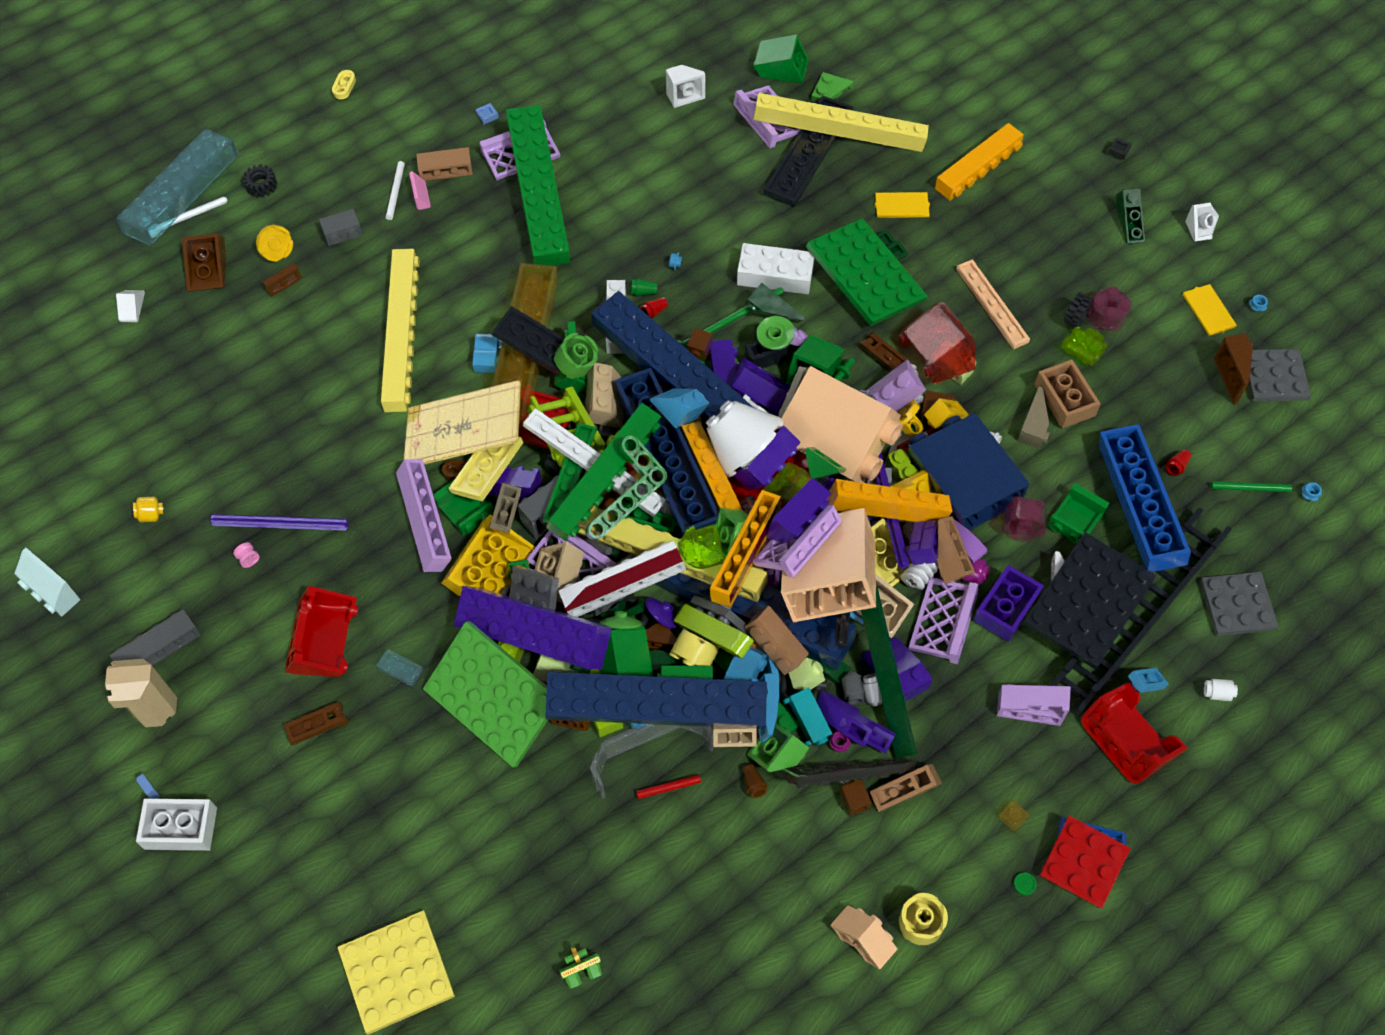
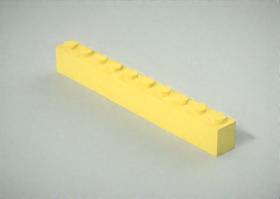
M758 93L753 119L922 152L924 149L929 126Z
M392 249L381 394L384 412L407 411L408 404L411 403V395L408 391L409 388H412V379L409 375L410 372H413V363L410 360L414 356L412 341H415V333L412 329L413 326H416V318L413 314L414 311H417V303L414 298L418 295L415 283L419 280L416 267L420 265L419 256H416L414 249Z
M594 506L590 511L592 515L586 523L582 521L578 526L580 528L578 533L587 536L585 533L586 526L603 510ZM608 511L606 515L607 520L614 522L616 519L615 514ZM624 518L604 537L597 540L636 556H640L644 551L654 550L663 543L674 541L686 567V570L680 573L711 585L725 561L719 553L712 552L704 546H696L686 539H678L667 532L654 530L651 526L641 525L631 518ZM593 525L591 527L592 534L599 536L601 532L600 527ZM752 567L738 595L758 602L768 583L767 572L760 567Z

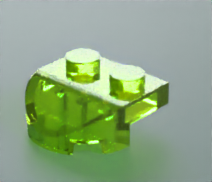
M1075 327L1071 335L1063 341L1061 348L1067 353L1080 358L1084 363L1093 366L1102 357L1107 343L1103 342L1104 336L1091 328H1087L1085 331L1080 330V327Z
M788 462L770 484L765 487L764 491L781 496V505L784 507L811 478L806 470Z
M716 524L697 530L692 526L685 530V535L678 541V551L683 560L691 567L706 569L723 564L725 561Z

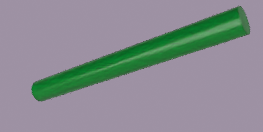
M1212 481L1211 489L1291 492L1292 485Z

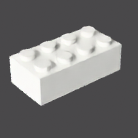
M743 243L737 273V285L757 288L763 283L771 290L782 287L786 292L809 294L814 256L809 251Z

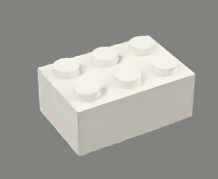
M144 799L136 842L144 850L210 851L217 807L211 800Z

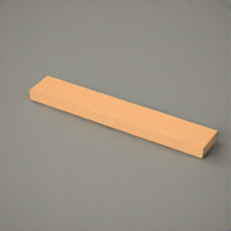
M973 259L957 265V272L1012 349L1029 343L1030 338Z

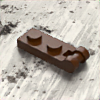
M873 332L867 336L866 340L858 343L860 350L867 352L890 372L908 360Z
M342 703L331 704L284 724L291 745L293 746L333 728L346 725L348 719L342 712L344 710ZM334 714L335 718L329 720L328 716Z

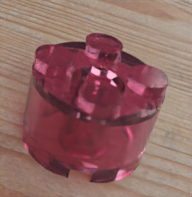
M1111 286L1108 289H1103L1094 296L1089 310V320L1097 329L1116 331L1124 325L1132 303L1126 294L1119 291L1117 287Z
M1014 497L1005 509V533L1008 532L1010 538L1021 542L1032 541V538L1037 536L1038 539L1041 538L1046 530L1044 502L1042 500Z

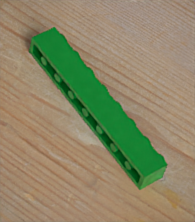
M641 403L548 520L546 528L566 542L570 537L574 538L580 530L578 526L582 521L586 523L591 517L592 512L590 511L594 506L598 508L604 499L602 497L606 491L609 493L616 484L614 480L617 476L621 478L627 470L625 466L628 464V461L618 448L620 441L627 436H635L645 447L650 440L648 438L651 433L655 434L660 428L659 421L661 416ZM630 441L625 442V448L628 451H632L634 448L633 444Z

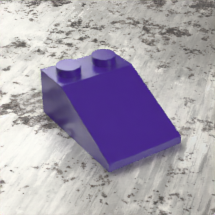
M895 637L890 641L906 702L930 689L933 679L922 662ZM871 651L862 654L861 658L872 674L876 673Z

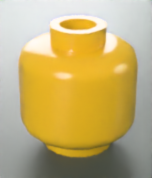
M154 496L137 498L136 502L133 503L134 518H137L141 523L158 521L159 515L163 514L162 503H158V499Z

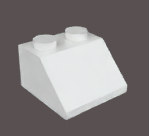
M684 65L666 69V92L674 108L705 99L704 71Z

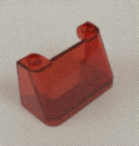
M943 302L932 305L900 331V335H898L901 345L908 348L912 344L924 359V374L927 378H930L933 384L975 370V341Z

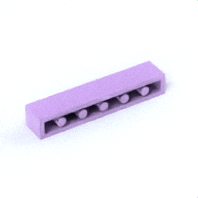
M404 459L396 474L423 571L442 572L450 562L451 555L424 462L421 459Z

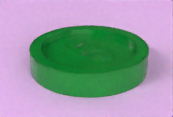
M1020 873L1014 879V888L1020 895L1028 896L1036 890L1037 882L1031 874Z

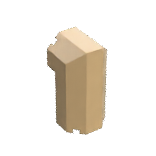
M146 660L112 661V666L107 667L105 686L106 690H111L112 696L107 697L108 702L114 708L126 707L144 727L163 726L167 722L166 719L176 714V695Z

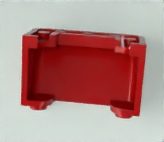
M313 586L307 587L298 603L285 673L340 677L346 673L348 662L345 661L343 653L349 621L352 617H356L358 612V605H356L357 597Z
M1128 682L1102 695L1083 714L1081 722L1084 729L1125 778L1133 784H1138L1181 755L1187 749V746L1177 736L1170 735L1162 739L1135 708L1140 702V693L1131 682Z

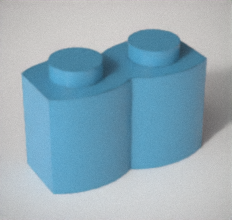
M476 334L473 354L474 372L497 373L498 367H501L499 352L503 351V342L492 336V334Z

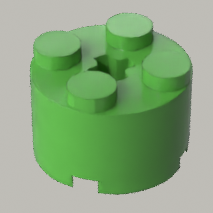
M579 333L568 335L555 353L554 362L559 370L569 379L585 376L597 361L598 347L586 335L581 336L578 335Z

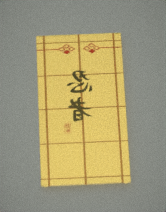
M518 380L409 407L404 459H421L424 464L518 443L521 382Z

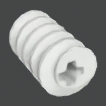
M938 555L935 563L914 565L911 562L901 575L902 581L909 587L922 590L925 587L924 584H927L929 579L933 577V573L938 571Z

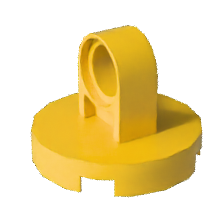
M273 224L261 229L257 235L256 246L261 256L267 260L277 262L282 258L288 257L292 251L293 240H291L288 230Z
M914 399L897 412L901 415L898 422L902 424L903 432L911 438L923 431L922 423L915 416L920 405ZM911 424L915 426L916 432L912 431Z

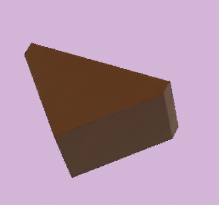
M926 390L920 419L922 425L928 421L924 414L939 398L955 401V397L950 394Z
M658 622L646 630L649 649L671 652L677 638L669 628Z

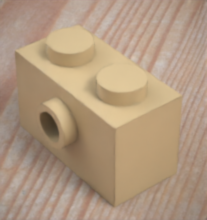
M713 727V747L756 746V729Z

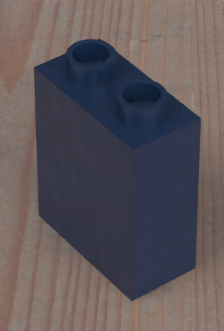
M976 413L964 419H961L958 415L953 416L942 424L940 431L930 436L927 432H921L909 441L907 455L910 458V464L916 467L919 472L922 470L928 472L932 493L949 495L952 513L949 517L952 516L954 520L969 531L1023 503L1030 483Z

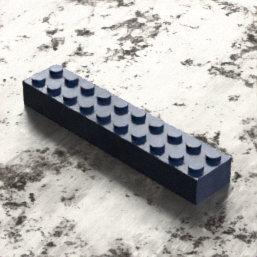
M619 290L591 313L592 325L643 370L652 368L658 383L667 391L678 388L697 389L709 402L700 415L704 424L713 415L717 416L721 412V406L727 401H737L753 407Z
M652 368L615 380L619 398L628 418L632 416L641 403L661 416L659 421L661 426L655 434L651 433L648 438L650 440L645 448L667 473V478L660 486V490L664 499H666L681 537L691 543L713 535L719 512L680 428H675L650 401L652 397L663 393ZM654 471L653 474L656 481L659 482L660 475Z
M682 573L656 583L658 587L688 601H691L694 595L711 601V584ZM766 585L758 602L737 595L730 610L746 624L757 612L770 606L806 649L809 657L835 670L839 668L856 638V625L849 622L847 647L838 649L834 645L837 617L834 615L793 622L781 591L769 585Z
M548 672L545 717L546 720L763 729L766 726L767 682Z

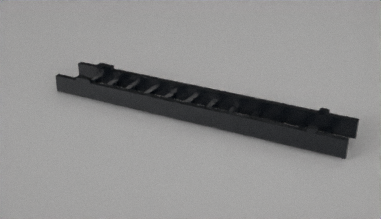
M1199 507L1181 529L1184 535L1186 532H1189L1210 548L1203 555L1188 545L1191 551L1190 555L1199 561L1193 568L1188 565L1179 567L1188 573L1182 582L1165 570L1155 571L1177 588L1169 595L1151 583L1148 589L1164 599L1165 603L1158 609L1144 598L1140 600L1139 604L1153 613L1154 616L1147 623L1136 614H1131L1129 619L1143 629L1135 637L1122 628L1119 634L1129 640L1131 644L1125 651L1114 643L1112 644L1110 650L1120 657L1113 665L1104 659L1099 665L1108 671L1100 680L1078 664L1079 659L1073 657L1049 685L1058 686L1062 683L1065 686L1071 687L1070 693L1076 698L1080 696L1084 699L1075 712L1077 716L1082 714L1232 530L1230 527L1227 526L1216 541H1212L1192 527L1203 512V509ZM1072 669H1075L1095 684L1091 688L1090 694H1087L1066 678Z

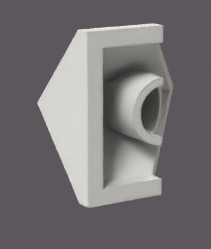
M1210 202L1192 205L1185 222L1194 241L1212 239L1219 215Z

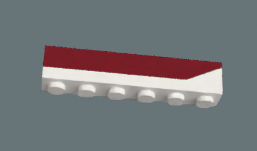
M666 542L654 550L642 552L638 557L626 559L617 566L607 567L596 575L586 576L580 582L568 584L559 590L568 615L578 617L686 570V567L675 542Z

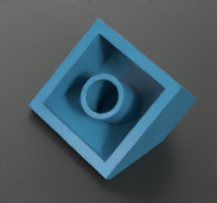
M674 388L650 399L654 406L675 428L698 419L709 404L704 395L697 389Z

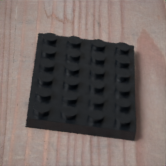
M1085 532L1031 610L1023 625L1096 670L1157 575Z

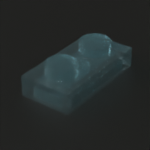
M389 649L386 650L376 665L378 670L413 687L424 670L422 666Z

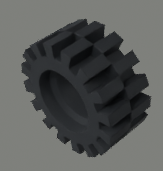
M258 164V167L253 165V169L249 167L247 169L248 172H244L243 182L248 194L250 193L251 196L255 195L256 198H259V195H261L263 198L265 194L269 196L270 192L274 193V188H277L275 174L272 168H268L267 165L263 167L262 164ZM265 179L261 183H255L257 180Z
M1079 292L1072 301L1063 322L1078 329L1091 307L1093 298Z

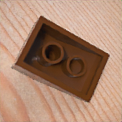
M218 233L182 237L187 291L224 288L226 268L224 237Z
M1246 333L1224 337L1214 357L1233 405L1238 404L1249 384L1253 344L1248 339Z

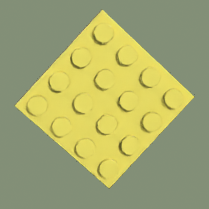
M424 910L338 947L367 1035L455 997Z

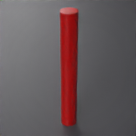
M699 775L637 790L636 793L638 799L699 784L701 779Z

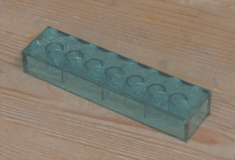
M205 128L116 217L122 233L151 246L238 156L233 139Z

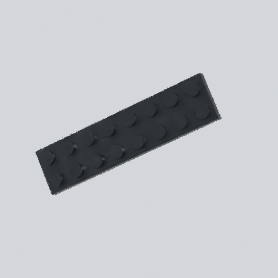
M823 95L817 103L853 111V106ZM801 129L765 186L763 194L796 206L838 136Z

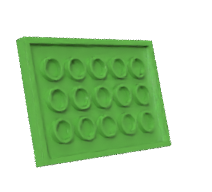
M470 621L465 622L423 688L424 691L513 768L519 765L548 721L545 717L547 686Z

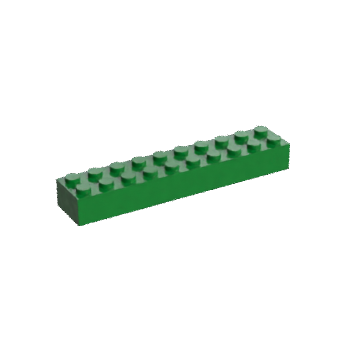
M541 105L506 109L534 268L570 263L569 246Z

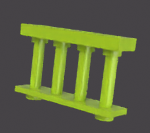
M573 387L565 389L564 397L561 400L540 405L534 396L530 397V402L527 406L529 415L535 408L543 413L544 411L565 407L568 409L569 414L550 419L557 424L573 421L576 425L582 423L595 427ZM576 428L567 431L574 435ZM597 430L591 448L597 452L601 449L604 451L605 442ZM547 443L551 450L552 458L557 461L559 467H562L566 456Z

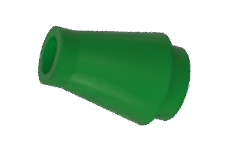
M638 278L631 280L630 294L641 296L657 293V283Z

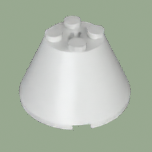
M727 401L721 406V412L717 416L713 415L706 422L708 425L707 431L727 478L735 475L736 472L734 470L739 466L742 468L746 467L776 436L775 429L777 426L780 428L784 422L780 417L737 401Z

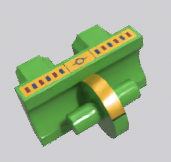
M575 946L570 947L572 954L564 958L567 964L576 961V963L559 970L562 979L565 978L571 989L582 984L578 972L584 969L587 970L590 980L602 975L599 955L596 953L580 960V958L588 955L587 951L582 949L577 952Z

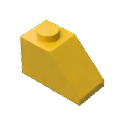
M940 398L924 414L928 419L927 423L933 429H940L942 424L953 416L958 415L961 419H964L969 415L958 401Z

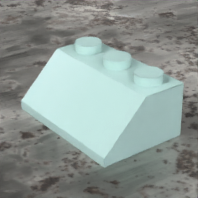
M27 548L23 549L14 573L20 579L17 583L25 591L30 589L32 591L31 595L38 602L43 600L46 603L44 607L52 614L57 612L62 617L80 601V598L66 581Z

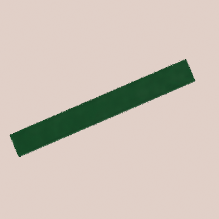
M876 587V607L863 609L861 613L889 730L896 733L892 744L897 759L918 753L878 587Z

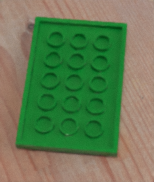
M863 218L807 242V249L870 326L926 301L928 297Z

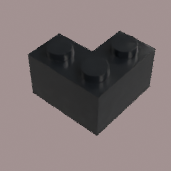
M759 324L755 325L756 342L745 345V358L762 369L787 361L788 348L771 350L762 346L757 339Z

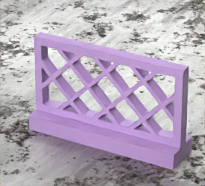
M769 85L746 93L742 90L736 91L733 105L769 148L775 147L778 141L799 134L801 129L798 128L794 130L788 128V126L784 127L753 120L756 102L751 101L749 98L757 99L758 93L766 92L769 95L777 96ZM776 130L782 131V132H784V133L778 135V133L776 132Z
M544 121L549 149L554 151V154H551V160L560 158V153ZM509 131L480 142L481 154L485 157L496 181L517 173L516 166L512 165L514 161L513 154L505 152L506 149L512 148ZM496 153L499 154V157L495 160L490 158L489 155ZM503 156L511 158L509 164L501 162ZM498 165L506 168L504 172L499 174L496 171Z
M827 505L823 511H819L816 514L817 518L810 526L807 524L803 528L804 532L798 539L794 538L790 543L784 542L778 546L776 545L781 543L780 541L771 540L753 560L754 565L782 570L786 572L788 577H795L841 524L842 520L835 507Z
M549 530L527 558L528 562L534 567L536 566L537 562L534 561V558L539 554L540 549L544 545L548 547L547 542L552 536L558 539L559 544L566 541ZM577 535L567 540L568 543L584 552L583 560L587 559L590 562V569L579 570L578 582L581 581L580 574L591 572V575H594V572L602 571L616 564V562Z
M932 577L926 589L909 650L950 659V663L958 664L978 597V584L972 582L969 585L956 582L945 584L944 580ZM933 584L942 586L944 591L935 595L932 591ZM956 589L963 590V596L957 599L951 594ZM948 594L952 601L942 606L938 599ZM935 601L939 608L929 612L927 604ZM955 605L958 613L950 617L946 609ZM943 612L947 619L937 624L933 616ZM930 618L934 626L924 630L921 623ZM950 623L953 631L944 634L940 627ZM937 629L942 637L931 641L928 633ZM923 636L929 642L924 646L915 645L916 640ZM945 641L948 645L947 651L937 650L935 645Z

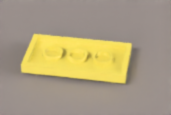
M518 437V443L473 453L449 487L450 492L483 502L523 444L521 437Z

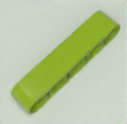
M687 604L682 606L673 620L681 628L740 659L744 658L754 642L745 633Z

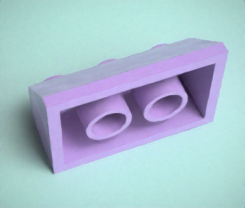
M906 360L863 394L898 412L926 391L909 360Z

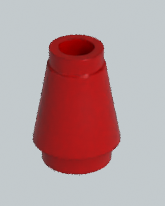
M662 297L644 302L640 309L653 319L668 307V302Z
M1185 449L1181 450L1166 462V471L1172 476L1183 474L1191 458V453Z

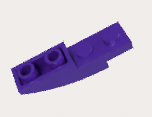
M824 690L821 691L817 704L826 722L863 747L868 744L885 754L887 753L896 735L895 732L859 714L860 710Z

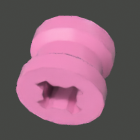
M248 542L239 545L233 553L236 559L240 560L239 563L243 568L253 566L260 557L256 551H253V546Z

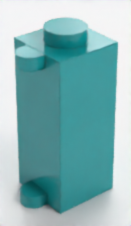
M806 688L783 700L784 704L789 703L807 739V742L804 743L806 746L813 743L819 746L829 741L827 737L832 732L810 688Z

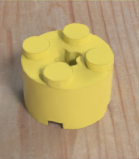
M683 629L669 655L678 660L683 657V663L689 666H711L719 647Z
M918 893L912 896L904 904L899 916V927L903 937L917 945H929L936 942L947 925V910L938 898L932 894ZM920 916H924V920L926 921V923L922 922V920L919 919Z

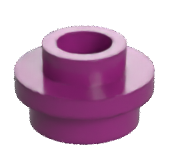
M837 731L831 735L829 744L834 751L842 753L849 749L851 739ZM842 740L844 744L838 745L836 741Z

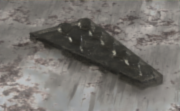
M908 758L880 759L879 764L867 760H858V765L847 763V761L813 762L811 767H808V765L798 763L797 766L773 771L772 773L787 780L790 784H795L797 788H808L810 784L816 783L820 786L830 785L831 781L848 783L850 779L855 778L864 781L869 780L871 776L887 778L889 774L894 773L896 775H906L910 771L917 770V762Z

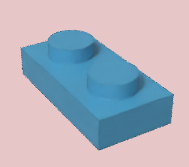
M1157 668L1135 670L1128 675L1132 685L1140 693L1162 690L1169 685Z

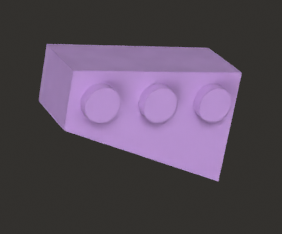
M1002 685L998 695L997 716L1061 726L1069 712L1071 687Z

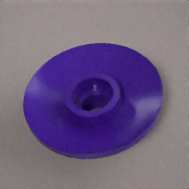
M648 597L645 600L647 609L659 623L669 629H675L678 626L673 622L675 615L672 612L673 607L669 602H662L654 597Z

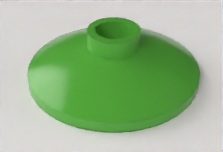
M781 316L768 317L757 328L759 343L771 350L787 347L793 341L795 335L793 324Z
M616 611L615 616L601 620L600 624L614 629H630L640 627L642 622L627 616L625 611Z

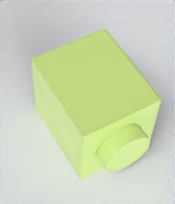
M805 658L798 668L789 672L793 688L800 691L806 688L811 690L825 681L821 664L809 658Z

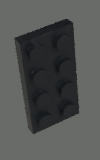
M511 306L493 330L492 336L558 375L560 370L554 362V356L565 338Z

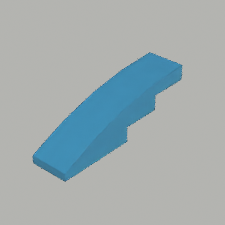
M768 655L765 659L767 660L766 667L762 671L763 676L759 679V682H767L766 726L763 729H758L761 742H765L773 735L779 702L778 667Z

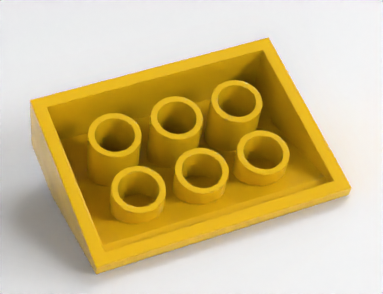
M490 514L483 519L441 584L461 596L463 586L479 587L501 594L505 587L511 585L507 564L526 560L536 547L511 529L510 533L489 528L493 517Z

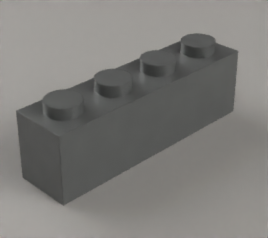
M183 609L173 613L170 618L162 623L154 625L151 630L143 635L135 637L127 645L117 648L109 656L112 661L144 659L154 666L201 636V634Z

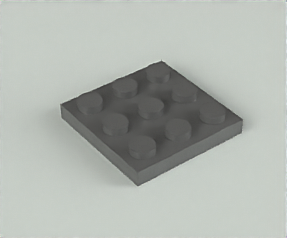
M1299 349L1253 350L1248 384L1252 401H1297L1310 399L1311 393Z
M1262 572L1201 578L1200 584L1215 636L1274 631L1279 627Z

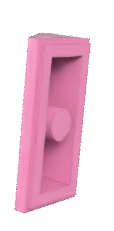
M413 171L410 172L417 209L430 208L431 205L425 180Z

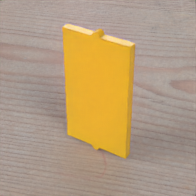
M927 192L875 193L876 203L874 207L876 208L877 218L929 217L930 203L928 202Z
M1210 284L1183 292V297L1208 336L1220 332L1224 333V331L1237 326Z

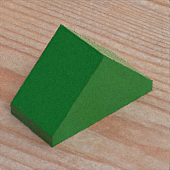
M807 447L805 450L811 478L817 479L846 471V468L817 448Z

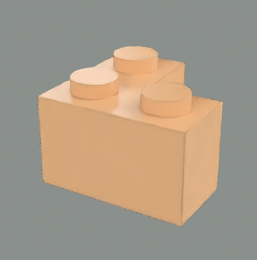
M848 905L831 924V927L842 941L854 946L867 963L878 969H881L897 950V947L892 942L893 937L881 927L882 922L875 915H867L860 908L855 909Z

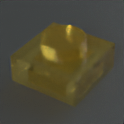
M1013 800L999 814L998 818L1012 831L1016 832L1029 818L1030 814Z

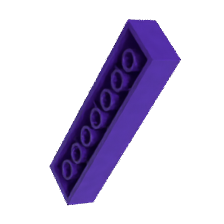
M470 586L462 587L454 627L462 628L465 622L470 621L489 638L585 669L602 670L612 629L611 627L486 589Z

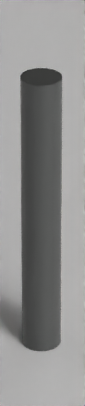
M577 533L578 537L606 555L612 553L611 547Z

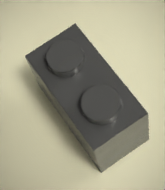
M354 209L319 219L328 246L363 236Z

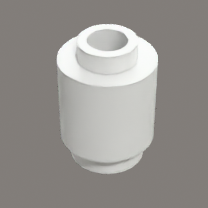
M1211 679L1205 681L1204 696L1209 697L1210 700L1232 701L1233 698L1237 697L1238 688L1237 685H1234L1233 680Z

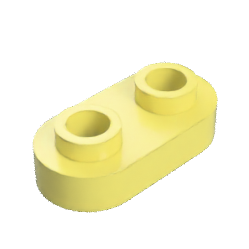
M343 70L338 74L332 87L335 98L345 99L350 95L356 82L352 71Z

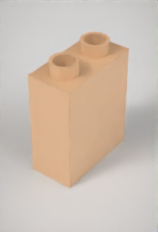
M811 366L781 418L784 421L783 425L801 442L796 447L798 451L806 454L805 450L807 447L817 448L846 468V471L840 474L864 483L866 478L872 481L878 475L883 464V460L878 456L886 443L889 445L894 444L902 431V424L898 422L901 415L895 410Z
M865 508L838 513L842 520L841 524L795 577H788L786 572L782 571L781 594L793 622L876 607L875 537Z

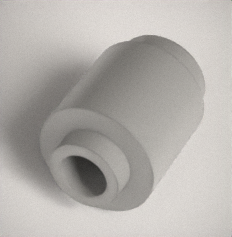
M876 673L863 676L862 686L865 693V702L870 703V706L883 704Z

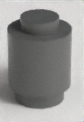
M856 672L845 674V677L841 679L845 700L850 705L863 703L865 693L862 686V676Z

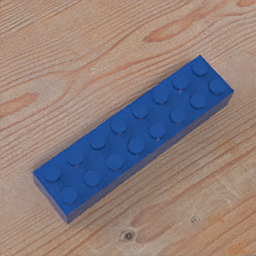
M1137 424L1100 432L1099 448L1145 568L1148 571L1155 572L1188 565L1191 553L1140 425Z

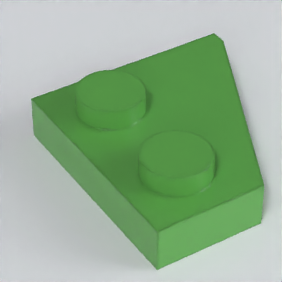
M823 72L812 93L811 100L818 102L822 95L831 99L838 98L845 89L853 87V81Z

